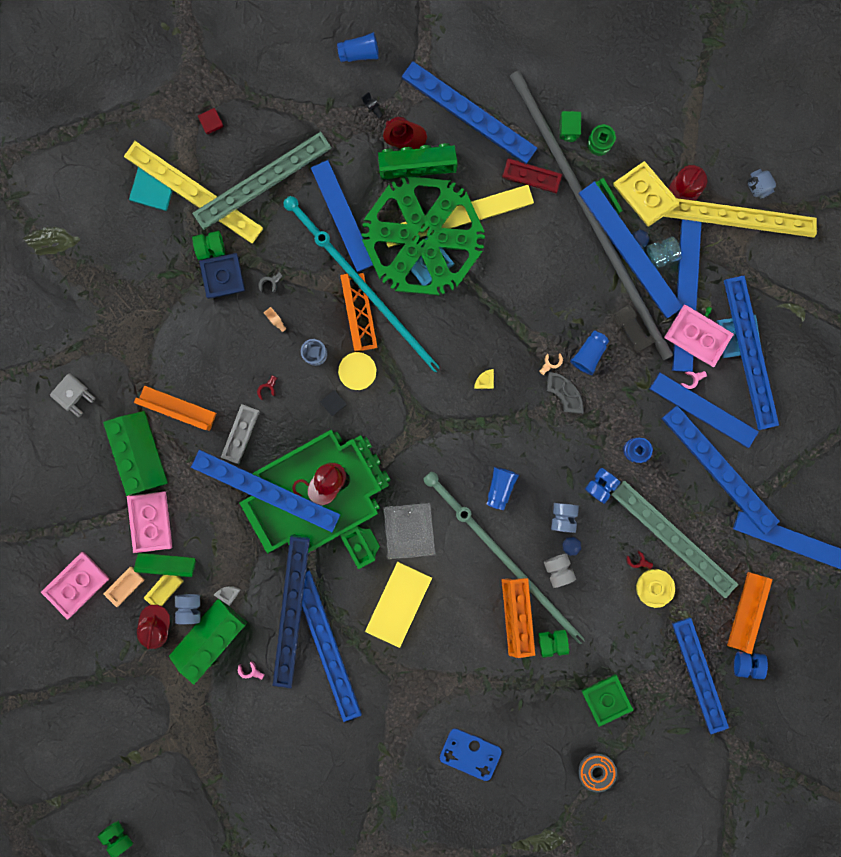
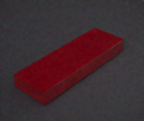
M507 159L502 178L557 194L562 174Z

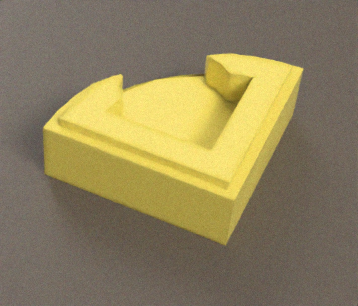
M494 369L483 372L477 378L474 389H494Z

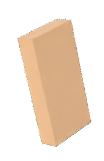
M130 566L104 595L118 607L145 579L138 572H134V568Z

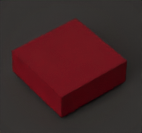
M215 108L198 115L206 134L224 127Z

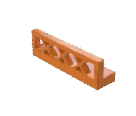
M364 273L358 274L365 281ZM348 274L340 275L354 351L360 352L378 348L368 296L365 293L364 296L361 295V289L357 292L351 288L350 280L353 279ZM358 296L365 300L362 310L354 306V301ZM361 314L369 320L365 329L360 327L357 322ZM365 333L372 337L373 345L362 347L361 338Z
M147 386L143 387L140 398L136 397L134 401L138 405L210 431L217 414Z
M751 572L747 573L727 646L752 654L773 579Z
M528 578L502 579L508 654L515 658L535 656Z

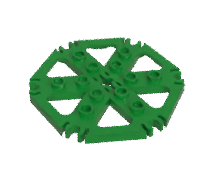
M406 176L409 184H407L404 177L401 178L403 183L401 187L396 186V183L392 182L394 191H392L389 184L363 221L371 222V224L363 223L362 226L369 228L370 231L367 234L362 233L361 236L370 239H362V242L379 279L381 280V277L386 274L382 282L385 284L389 279L393 281L390 287L392 290L399 284L395 290L396 292L440 296L437 288H440L442 295L445 294L443 290L445 285L450 286V289L454 290L452 281H454L457 288L483 251H477L475 248L481 250L484 248V245L477 244V240L484 239L485 235H477V233L485 232L467 192L461 198L460 196L464 191L463 188L458 193L453 191L456 183L453 182L450 188H447L448 184L451 183L450 180ZM417 186L436 187L441 191V195L426 216L414 193V189ZM393 198L397 201L407 224L381 222L377 219V214L387 200ZM458 205L465 207L472 222V227L469 230L441 228ZM429 228L426 235L428 239H423L418 243L420 238L418 233H424ZM376 242L405 244L389 266L381 264L374 249ZM440 248L468 251L469 258L457 273H452L445 262ZM422 256L432 278V283L428 286L408 284L405 278Z

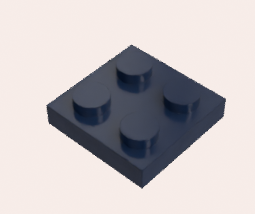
M237 253L199 261L207 299L245 292Z

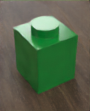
M562 111L560 115V139H564L565 142H574L581 135V112Z

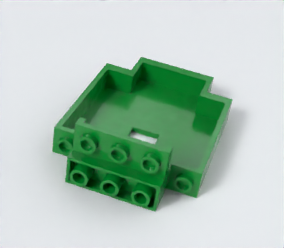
M329 430L252 473L293 492L292 487L295 481L303 479L310 484L317 469L327 463L341 465L350 477L349 485L339 491L331 503L321 505L341 514L333 532L254 496L241 501L239 504L267 553L287 542L289 544L291 535L309 537V552L378 514L377 510L380 507L375 498L371 500L370 496L388 487L390 478L387 472H382L378 466L381 462L376 454L372 455L369 449L372 446L367 437L363 438L360 435L341 446L340 442H342L339 433ZM303 482L297 483L296 491L302 497L310 500L308 486Z

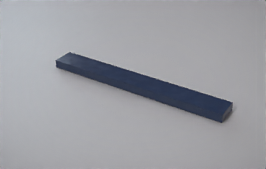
M290 536L273 686L292 688L310 544L309 537Z

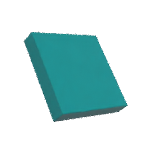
M138 167L129 200L167 211L173 190Z

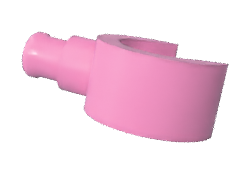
M705 371L696 374L694 372H685V374L692 376L693 384L688 386L681 383L680 385L687 389H692L697 386L699 380L707 377Z
M253 661L250 662L252 667L250 674L242 671L241 664L238 666V673L242 678L253 676L262 680L265 675L256 669Z

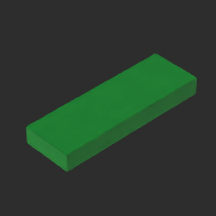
M138 553L134 572L192 577L196 559Z

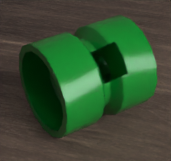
M603 124L593 129L587 142L591 153L601 156L609 152L616 139L613 128Z
M220 231L210 232L208 236L200 234L192 237L194 251L198 260L209 259L210 255L214 257L225 255Z
M565 629L555 630L553 634L549 631L538 633L542 658L553 657L554 653L558 656L569 654L568 637Z
M119 821L112 823L97 835L102 845H107L106 851L110 857L119 856L133 845L128 834H123L124 828ZM116 835L118 838L112 842L111 838Z

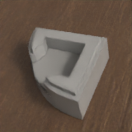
M227 586L218 590L214 596L230 606L241 589Z

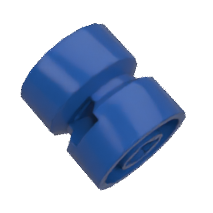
M645 438L630 439L623 448L626 459L635 463L646 462L650 459L653 451L651 443Z
M600 468L595 475V481L591 480L585 490L605 504L611 496L610 491H615L621 482L608 471Z
M746 652L736 653L734 660V673L736 677L748 678L751 675L753 679L764 680L766 678L768 660L765 654L754 653L751 656Z

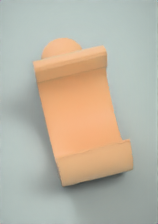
M271 307L268 308L264 314L281 332L285 331L286 327L283 325L281 318Z
M547 354L545 356V364L539 372L544 375L550 369L558 368L563 361L561 354L558 355L559 362L557 365L549 363V356Z

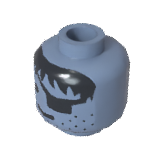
M759 169L750 174L752 178L747 181V185L754 197L762 199L775 192L776 182L770 171L762 172Z

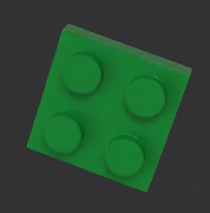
M616 674L581 691L598 727L633 711Z

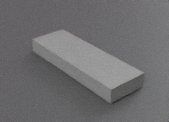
M241 404L221 458L240 464L259 415V410Z

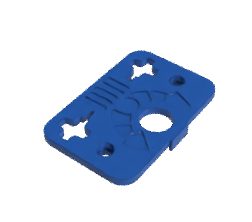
M454 728L447 737L440 754V760L442 763L488 781L491 779L499 761L501 749L478 736ZM473 740L478 741L480 744V748L477 751H472L469 748V743ZM452 751V755L455 756V758H457L458 760L450 759L449 761H446V756H444V753ZM484 766H487V770L490 771L489 775L481 776V771L476 767L484 768Z

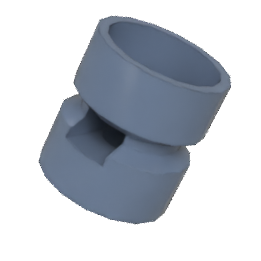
M309 339L302 345L301 356L308 364L319 366L327 359V349L319 340Z
M554 503L553 514L556 516L552 519L551 530L576 533L577 521H575V518L578 516L579 506Z
M182 594L175 596V607L178 608V611L175 612L176 624H196L201 622L200 611L197 610L200 606V595Z

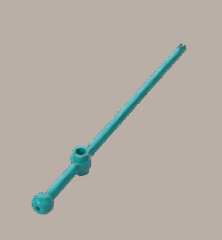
M289 196L283 202L284 208L294 212L315 236L314 239L317 246L324 247L426 364L434 372H437L431 363L440 369L438 364L330 243L328 233L320 231L298 207V200L295 197ZM324 237V241H319L320 238Z

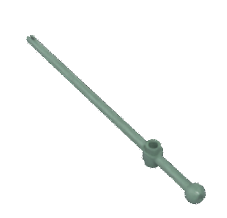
M429 472L423 478L424 483L429 487L433 486L456 511L457 519L461 522H466L518 579L528 578L471 517L470 509L462 507L438 482L439 478L435 472ZM466 511V517H461V512ZM528 578L529 591L579 644H582L576 638V635L585 641L583 636Z

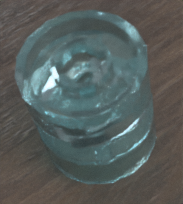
M673 236L662 240L661 244L656 242L647 246L648 257L656 269L666 266L667 262L673 263L682 259L679 244Z

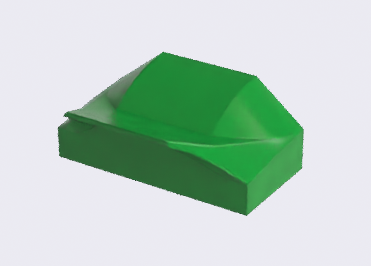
M356 526L340 535L358 569L375 561V555L380 546L371 529H362Z

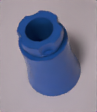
M374 32L337 43L340 62L379 59Z
M593 331L578 353L570 360L571 364L582 372L593 375L602 354L607 348L608 338L602 333Z
M494 467L487 505L504 510L520 474L500 467Z

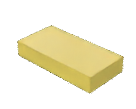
M163 575L144 599L151 605L163 606L184 580L179 576Z

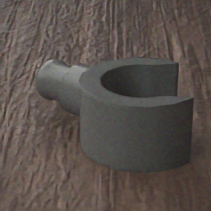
M278 272L272 278H262L258 284L259 290L262 292L264 282L270 281L273 284L272 292L274 293L277 289L276 283L283 277L282 274Z

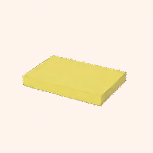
M645 161L613 183L617 191L648 227L679 206L680 203Z

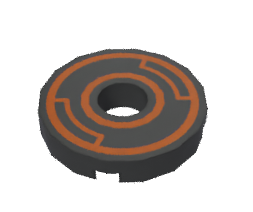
M590 753L579 764V779L583 786L590 791L604 792L610 789L616 781V766L613 760L606 754ZM595 768H601L603 770L601 776L595 777L592 775Z

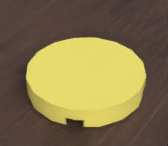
M354 352L342 359L338 373L340 380L346 387L352 390H363L373 383L376 378L377 369L370 356Z
M651 569L639 577L636 585L637 595L647 606L654 608L663 607L673 599L675 583L665 571Z

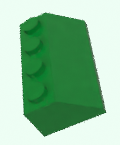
M449 143L440 144L439 147L432 148L430 145L420 146V149L404 147L401 148V151L384 149L378 153L381 180L405 178L406 176L415 177L456 173L457 171L455 145L450 146Z
M145 411L103 422L126 496L168 484Z
M218 598L201 618V622L192 628L169 655V658L177 670L194 685L248 622Z

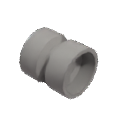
M567 554L558 555L544 561L547 572L552 574L550 581L553 588L564 586L576 580L574 571L568 568L571 563Z

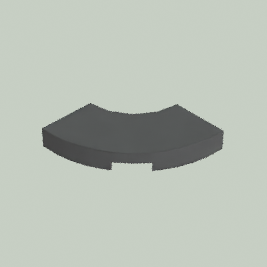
M548 372L547 391L554 393L560 398L563 404V412L583 414L582 398L576 387L564 376Z

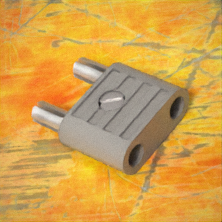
M71 373L67 374L50 394L64 409L70 410L77 417L83 414L75 406L82 396L90 403L95 401V397L87 391L88 388Z

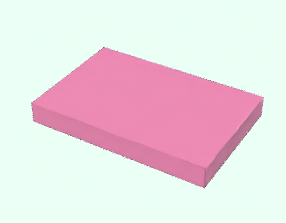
M683 305L664 338L714 367L734 334L687 305Z
M166 491L127 496L133 553L172 549Z
M83 551L41 593L68 620L110 578Z

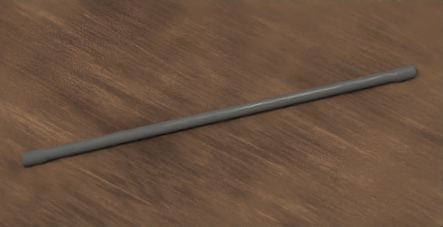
M516 71L512 73L510 78L514 86L522 96L655 342L660 356L663 360L673 356L609 237L578 195L583 189L531 95L521 72Z

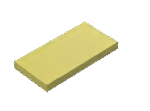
M397 561L365 632L400 648L432 577Z

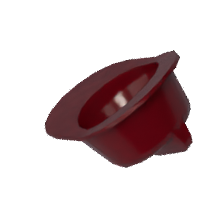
M395 117L386 122L383 138L387 144L400 149L404 147L420 149V146L426 143L427 134L420 125L410 122L404 117Z
M696 165L685 166L672 181L668 189L678 199L696 201L707 185L706 173Z
M327 463L320 466L308 486L309 499L319 505L331 503L345 483L346 473L344 468L336 463Z
M157 604L149 605L140 614L137 638L146 649L159 648L167 640L170 616L163 606Z

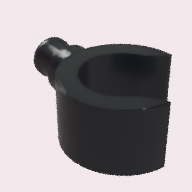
M369 92L361 97L366 107L376 114L378 119L383 116L378 107V102L376 99L373 100Z

